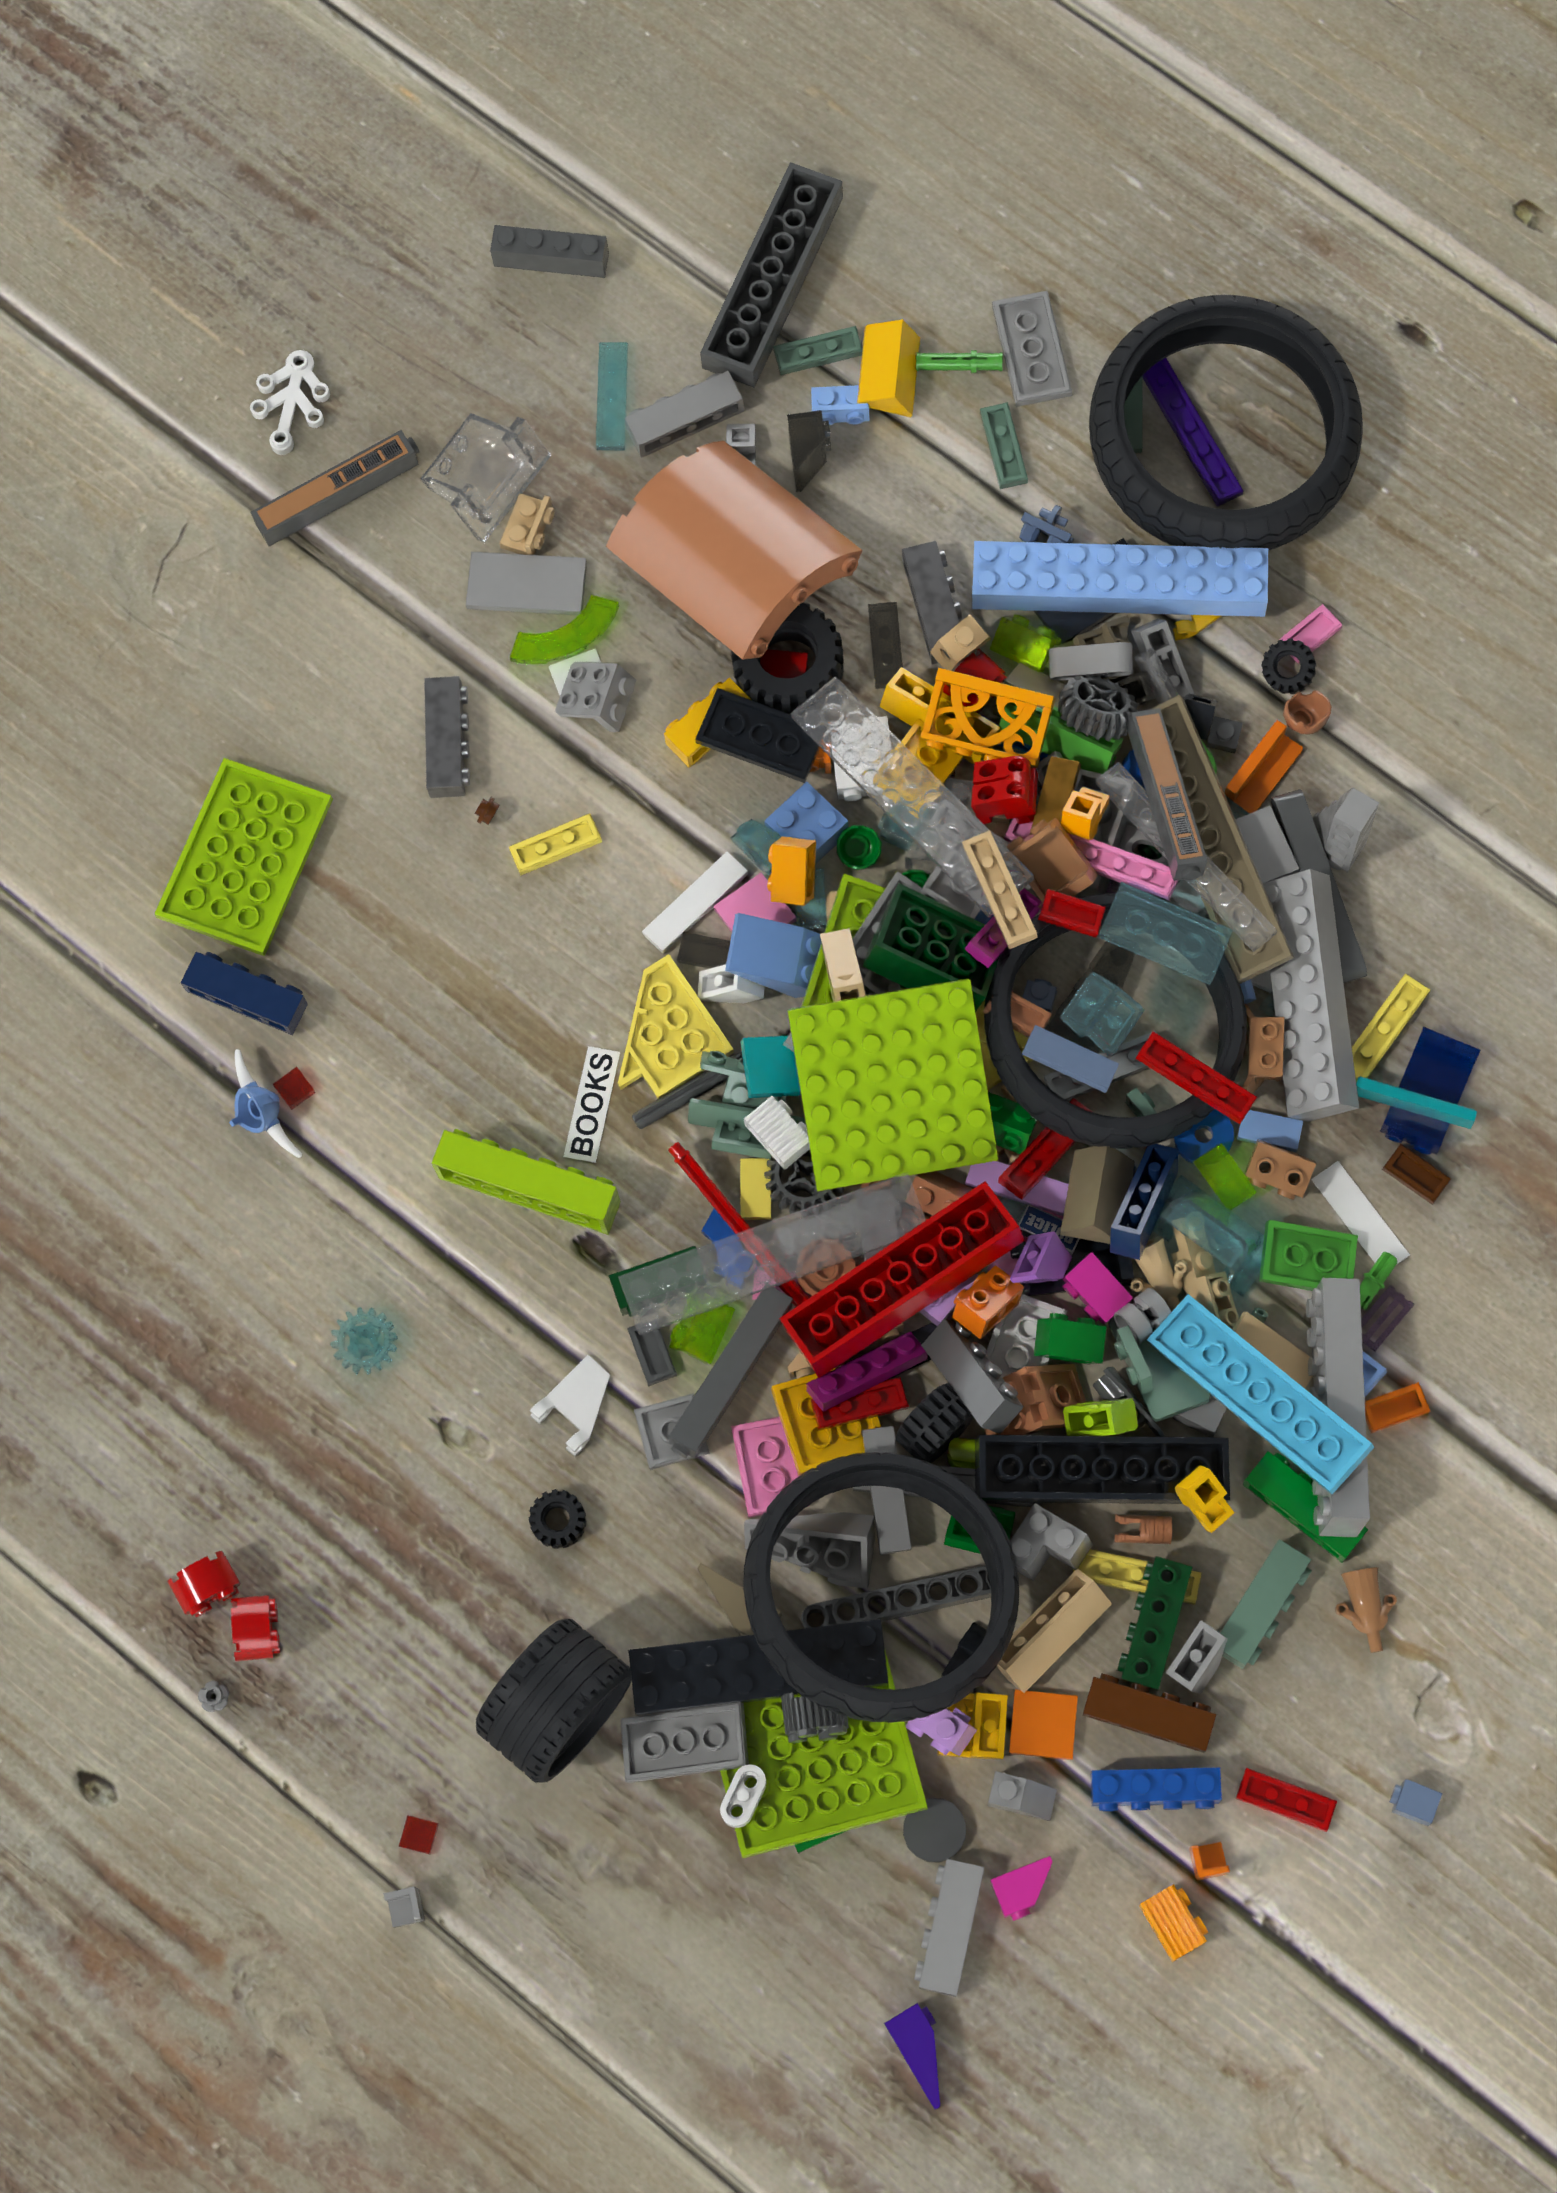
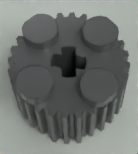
M793 1693L781 1696L785 1735L788 1736L789 1743L805 1742L807 1737L817 1735L819 1741L834 1740L838 1738L837 1735L847 1733L849 1728L847 1716L839 1715L820 1707L801 1694L800 1697L795 1698Z

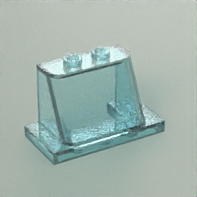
M1180 1175L1171 1188L1153 1231L1169 1242L1175 1235L1173 1227L1226 1265L1223 1271L1226 1272L1230 1288L1243 1297L1260 1275L1264 1235L1187 1178Z

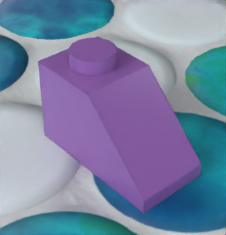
M1055 1231L1028 1237L1010 1277L1012 1283H1041L1063 1279L1072 1256Z

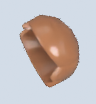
M1314 690L1307 695L1299 691L1285 703L1283 716L1291 730L1310 735L1318 732L1326 725L1332 706L1329 699L1320 691Z

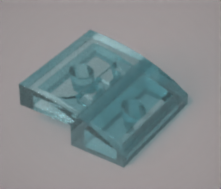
M1092 972L1063 1011L1060 1018L1080 1038L1088 1036L1107 1056H1111L1117 1052L1145 1009L1118 986L1099 974Z

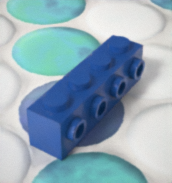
M1220 1767L1092 1770L1090 1774L1092 1806H1099V1811H1118V1806H1131V1810L1143 1811L1150 1810V1805H1163L1164 1810L1183 1809L1182 1804H1195V1809L1215 1808L1214 1804H1219L1222 1800Z

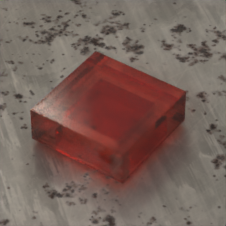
M407 1815L399 1847L431 1855L439 1824Z

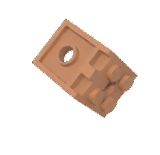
M1075 1364L1027 1366L1002 1377L1005 1382L1016 1389L1018 1392L1016 1397L1024 1407L1001 1434L985 1429L986 1435H1031L1042 1429L1066 1428L1063 1414L1064 1407L1086 1402ZM1056 1392L1059 1394L1061 1401L1058 1399Z

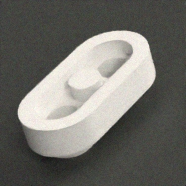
M748 1764L739 1768L721 1803V1816L724 1822L731 1827L740 1828L750 1822L767 1784L766 1776L758 1766ZM750 1777L757 1780L756 1785L752 1788L745 1786V1781ZM734 1807H741L743 1809L741 1816L734 1817L731 1815Z

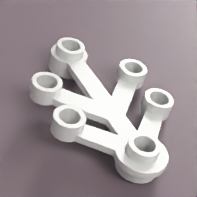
M304 350L292 352L286 359V366L272 375L262 374L256 380L259 391L268 394L274 390L277 384L290 378L287 387L264 401L258 399L250 405L253 417L264 419L268 412L284 403L278 430L271 434L269 440L272 450L278 455H286L294 447V441L289 432L296 404L304 413L310 427L318 428L324 422L322 412L312 406L300 389L302 379H304L312 389V395L317 402H325L330 397L328 386L320 382L312 371L314 368L313 357ZM298 361H304L302 365H295ZM264 381L270 382L266 387L261 386ZM319 390H325L323 395L316 394ZM257 407H264L263 411L255 412ZM313 415L319 416V419L316 421L310 420ZM285 437L283 442H276L278 438Z

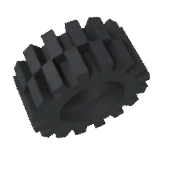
M1282 639L1277 644H1272L1268 652L1265 651L1263 655L1264 660L1261 665L1262 673L1267 683L1275 691L1277 690L1283 694H1295L1297 691L1305 690V687L1312 683V678L1316 674V661L1309 647L1305 646L1303 642L1299 640L1294 641L1293 639L1283 641ZM1288 655L1298 658L1301 665L1298 674L1290 678L1280 675L1277 668L1280 659Z
M554 1489L551 1493H547V1491L542 1493L540 1499L536 1498L534 1500L535 1504L529 1510V1523L533 1534L543 1545L547 1547L549 1545L555 1549L561 1546L566 1548L572 1542L575 1544L579 1536L582 1537L584 1526L586 1527L587 1522L585 1519L586 1513L576 1496L569 1494L565 1490L559 1492L557 1489ZM554 1508L565 1509L570 1517L568 1525L559 1531L550 1529L546 1524V1516Z

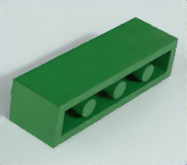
M1268 1451L1247 1476L1243 1486L1343 1563L1368 1529L1364 1526L1357 1537L1319 1536V1525H1314L1313 1519L1314 1508L1318 1506V1495H1313L1312 1491L1313 1480L1303 1472H1300L1298 1475L1289 1467L1290 1462L1281 1454L1275 1453L1273 1455Z

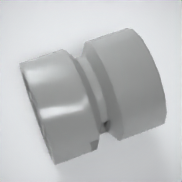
M1148 1287L1134 1298V1304L1127 1303L1115 1312L1114 1319L1119 1329L1129 1325L1137 1345L1150 1337L1153 1333L1152 1329H1157L1171 1313V1310L1164 1299L1155 1290Z

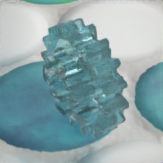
M358 1307L357 1315L355 1316L347 1311L346 1316L348 1320L344 1322L338 1319L337 1323L341 1327L340 1330L331 1331V1334L337 1340L331 1342L330 1346L333 1349H339L334 1354L336 1360L344 1358L341 1365L345 1369L353 1365L352 1370L355 1374H358L360 1369L364 1368L367 1375H369L373 1366H376L381 1371L382 1365L380 1362L385 1360L390 1363L392 1360L388 1355L389 1351H397V1347L391 1341L397 1340L398 1336L396 1333L390 1332L395 1326L391 1321L384 1323L387 1317L383 1312L376 1317L374 1308H370L368 1313L365 1314L363 1309ZM367 1322L366 1325L355 1326L358 1323ZM381 1330L383 1331L384 1335L383 1346H381L378 1343V1337L381 1334ZM346 1335L350 1338V1345L347 1348V1352L345 1349ZM355 1335L360 1338H368L373 1347L365 1343L360 1344ZM364 1356H374L366 1360H361Z

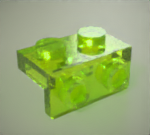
M697 1293L685 1301L683 1306L684 1314L680 1323L671 1332L669 1348L674 1351H682L704 1364H711L735 1309L707 1293Z

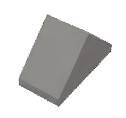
M1210 1395V1401L1207 1404L1172 1417L1174 1420L1213 1438L1227 1407Z

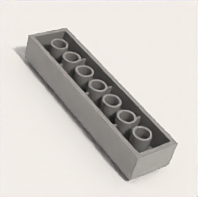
M1308 869L1263 883L1294 956L1293 959L1270 969L1275 1016L1285 1018L1283 1081L1288 1117L1309 1122L1359 1109L1330 875Z
M1322 1278L1317 1288H1313L1311 1299H1307L1306 1317L1311 1318V1328H1308L1307 1345L1312 1347V1357L1308 1361V1374L1313 1376V1387H1310L1309 1392L1366 1438L1359 1279ZM1367 1456L1333 1494H1330L1313 1479V1495H1318V1506L1314 1508L1313 1519L1314 1525H1319V1536L1357 1537L1369 1521Z

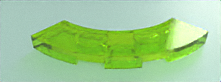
M591 595L582 612L567 625L545 633L518 632L509 657L510 661L532 665L547 664L549 661L562 658L567 659L582 652L608 629L619 609V602Z

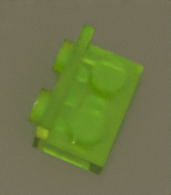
M1014 614L1013 617H1002L989 649L1017 663H1022L1037 672H1044L1049 659V649L1053 648L1054 645H1060L1062 639L1055 637V631L1041 625L1036 628L1029 625L1030 619L1024 616Z

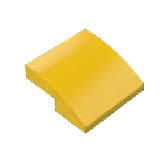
M970 1693L956 1704L948 1707L947 1709L951 1712L956 1707L971 1718L968 1724L977 1729V1731L960 1756L950 1751L947 1755H944L938 1750L937 1755L978 1759H1004L1008 1695Z

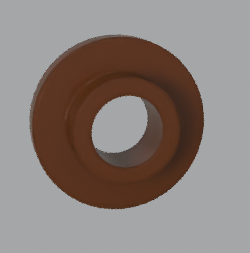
M492 796L489 801L483 799L474 813L479 816L477 820L479 824L484 822L489 825L500 806L494 802L495 798Z

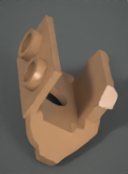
M1245 1004L1247 1022L1250 1026L1248 1076L1242 1088L1253 1094L1265 1079L1276 1080L1277 1082L1283 1080L1285 1018L1255 1017L1248 1005Z

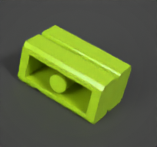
M1133 1398L1082 1402L1066 1406L1063 1410L1068 1436L1118 1435L1136 1430L1138 1427Z

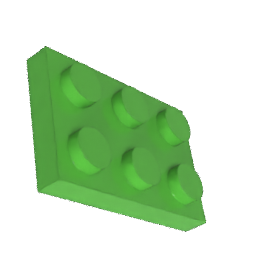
M1268 1220L1265 1224L1259 1282L1313 1291V1288H1317L1322 1278L1353 1279L1358 1235Z

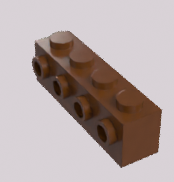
M1101 1673L1100 1678L1093 1677L1082 1716L1195 1751L1206 1752L1217 1715L1210 1712V1706L1193 1702L1191 1707L1179 1703L1180 1697L1162 1692L1161 1697L1149 1694L1150 1688L1136 1683H1132L1131 1687H1126L1118 1684L1119 1678Z

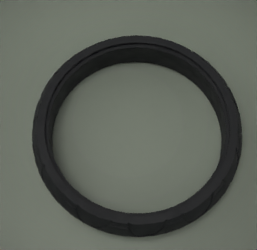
M1109 893L1077 897L1106 907L1100 926L1125 927L1151 935L1171 946L1194 967L1207 986L1217 1013L1219 1042L1213 1069L1234 1082L1242 1063L1246 1045L1247 1012L1240 983L1220 947L1201 927L1189 918L1156 901L1138 896L1130 897L1126 894ZM1039 915L1033 918L1031 921L1038 938L1012 949L1007 947L1000 955L984 1004L985 1009L989 1000L991 1002L990 1012L984 1013L985 1035L991 1060L1003 1084L1017 1103L1044 1126L1062 1136L1091 1146H1110V1148L1117 1149L1139 1148L1161 1143L1191 1129L1193 1125L1205 1119L1214 1108L1194 1095L1170 1109L1147 1116L1112 1117L1084 1110L1064 1100L1037 1077L1023 1057L1013 1031L1011 1019L1012 988L1019 969L1038 948L1051 939L1072 930L1038 920Z
M870 1452L838 1457L821 1463L817 1468H812L794 1479L775 1497L767 1507V1511L759 1519L751 1536L744 1564L743 1590L750 1626L759 1647L776 1672L797 1692L820 1707L839 1715L870 1722L891 1723L927 1717L956 1704L973 1692L976 1687H979L989 1677L1006 1652L1015 1628L1019 1606V1576L1012 1546L1003 1526L987 1503L971 1487L946 1470L924 1460L894 1453L880 1454L879 1452ZM860 1486H886L922 1496L952 1515L971 1536L979 1549L990 1581V1620L985 1637L976 1651L962 1665L938 1680L921 1686L894 1690L876 1689L850 1683L832 1675L809 1659L798 1648L783 1626L775 1607L770 1582V1566L774 1546L786 1526L804 1508L828 1494L843 1489Z

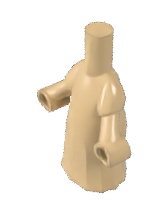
M1161 1236L1148 1240L1140 1260L1135 1259L1149 1284L1144 1283L1138 1277L1132 1280L1131 1289L1134 1292H1143L1148 1287L1152 1288L1166 1301L1172 1312L1180 1303L1177 1296L1183 1286L1181 1279L1187 1270V1262L1185 1260L1177 1261L1174 1267L1175 1273H1173L1164 1240Z

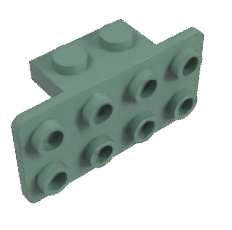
M1114 1317L1109 1320V1328L1116 1341L1114 1346L1120 1360H1125L1128 1366L1126 1372L1132 1386H1137L1154 1421L1158 1422L1207 1404L1210 1401L1209 1392L1149 1344L1147 1339L1137 1345L1129 1325L1119 1329Z

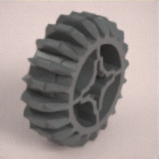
M1088 674L1084 678L1076 676L1075 679L1068 680V683L1059 695L1058 711L1061 713L1060 718L1067 721L1068 727H1074L1075 732H1082L1086 734V737L1089 735L1093 736L1096 740L1104 738L1106 741H1110L1111 738L1119 740L1121 736H1127V726L1131 712H1137L1138 704L1135 702V697L1128 694L1129 689L1121 688L1119 682L1113 683L1109 678L1105 680L1100 678L1099 675L1091 677Z
M810 1150L802 1156H811ZM801 1158L793 1162L792 1168L794 1173L788 1178V1182L782 1185L781 1174L783 1168L776 1160L767 1161V1167L771 1168V1170L766 1171L764 1176L766 1179H771V1181L766 1183V1189L773 1191L770 1195L772 1201L780 1200L778 1205L781 1210L790 1205V1215H794L797 1209H801V1216L805 1218L807 1210L812 1209L814 1216L819 1215V1206H822L825 1211L830 1210L828 1200L837 1203L839 1197L836 1193H844V1187L817 1191L812 1162H805ZM800 1170L806 1175H811L812 1184L809 1180L801 1178ZM807 1191L811 1197H799L791 1194V1192Z

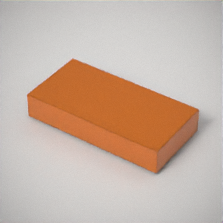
M1419 1382L1365 1401V1419L1371 1433L1430 1412Z

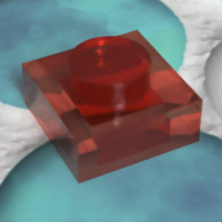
M297 1067L273 1083L274 1088L291 1110L316 1093Z

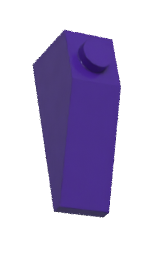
M918 2003L885 2022L884 2025L934 2110L940 2108L935 2035L931 2027L936 2021L927 2006L921 2009Z

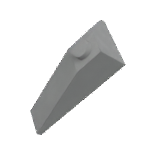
M846 1512L795 1516L778 1538L772 1552V1560L777 1562L788 1561L800 1566V1571L808 1574L811 1571L828 1577L827 1581L836 1585L868 1588L875 1543L874 1516ZM749 1519L744 1522L746 1550L759 1519Z

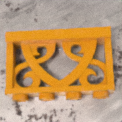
M938 668L920 737L922 740L927 741L926 746L938 750H943L944 745L956 748L955 754L972 757L973 753L984 755V761L1010 756H1022L1031 762L1032 768H1038L1050 717L1056 701L1054 696ZM944 685H950L952 706L938 709ZM975 693L978 695L979 700L977 704L963 707L962 702L971 703L967 699L969 694ZM990 696L997 697L998 712L1010 725L994 735L981 738L971 726L966 713L976 712L983 708L989 701ZM1007 704H1016V711L1011 712L1018 716L1016 719L1011 718L1005 712ZM1038 707L1042 708L1043 712L1036 734L1026 723ZM945 713H954L956 718L948 719L943 725H952L953 732L949 735L940 734L936 729L937 719ZM1020 730L1028 733L1032 739L1031 749L1024 754H1018L1012 749V745L1015 742H1021L1024 746L1022 737L1016 734ZM964 732L973 744L958 741L957 739ZM1003 743L1005 752L990 748Z

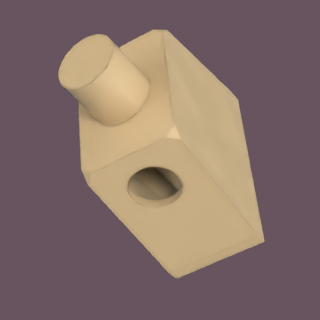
M969 614L940 638L930 653L943 669L954 671L971 653H975L977 649L983 647L992 638L976 619Z

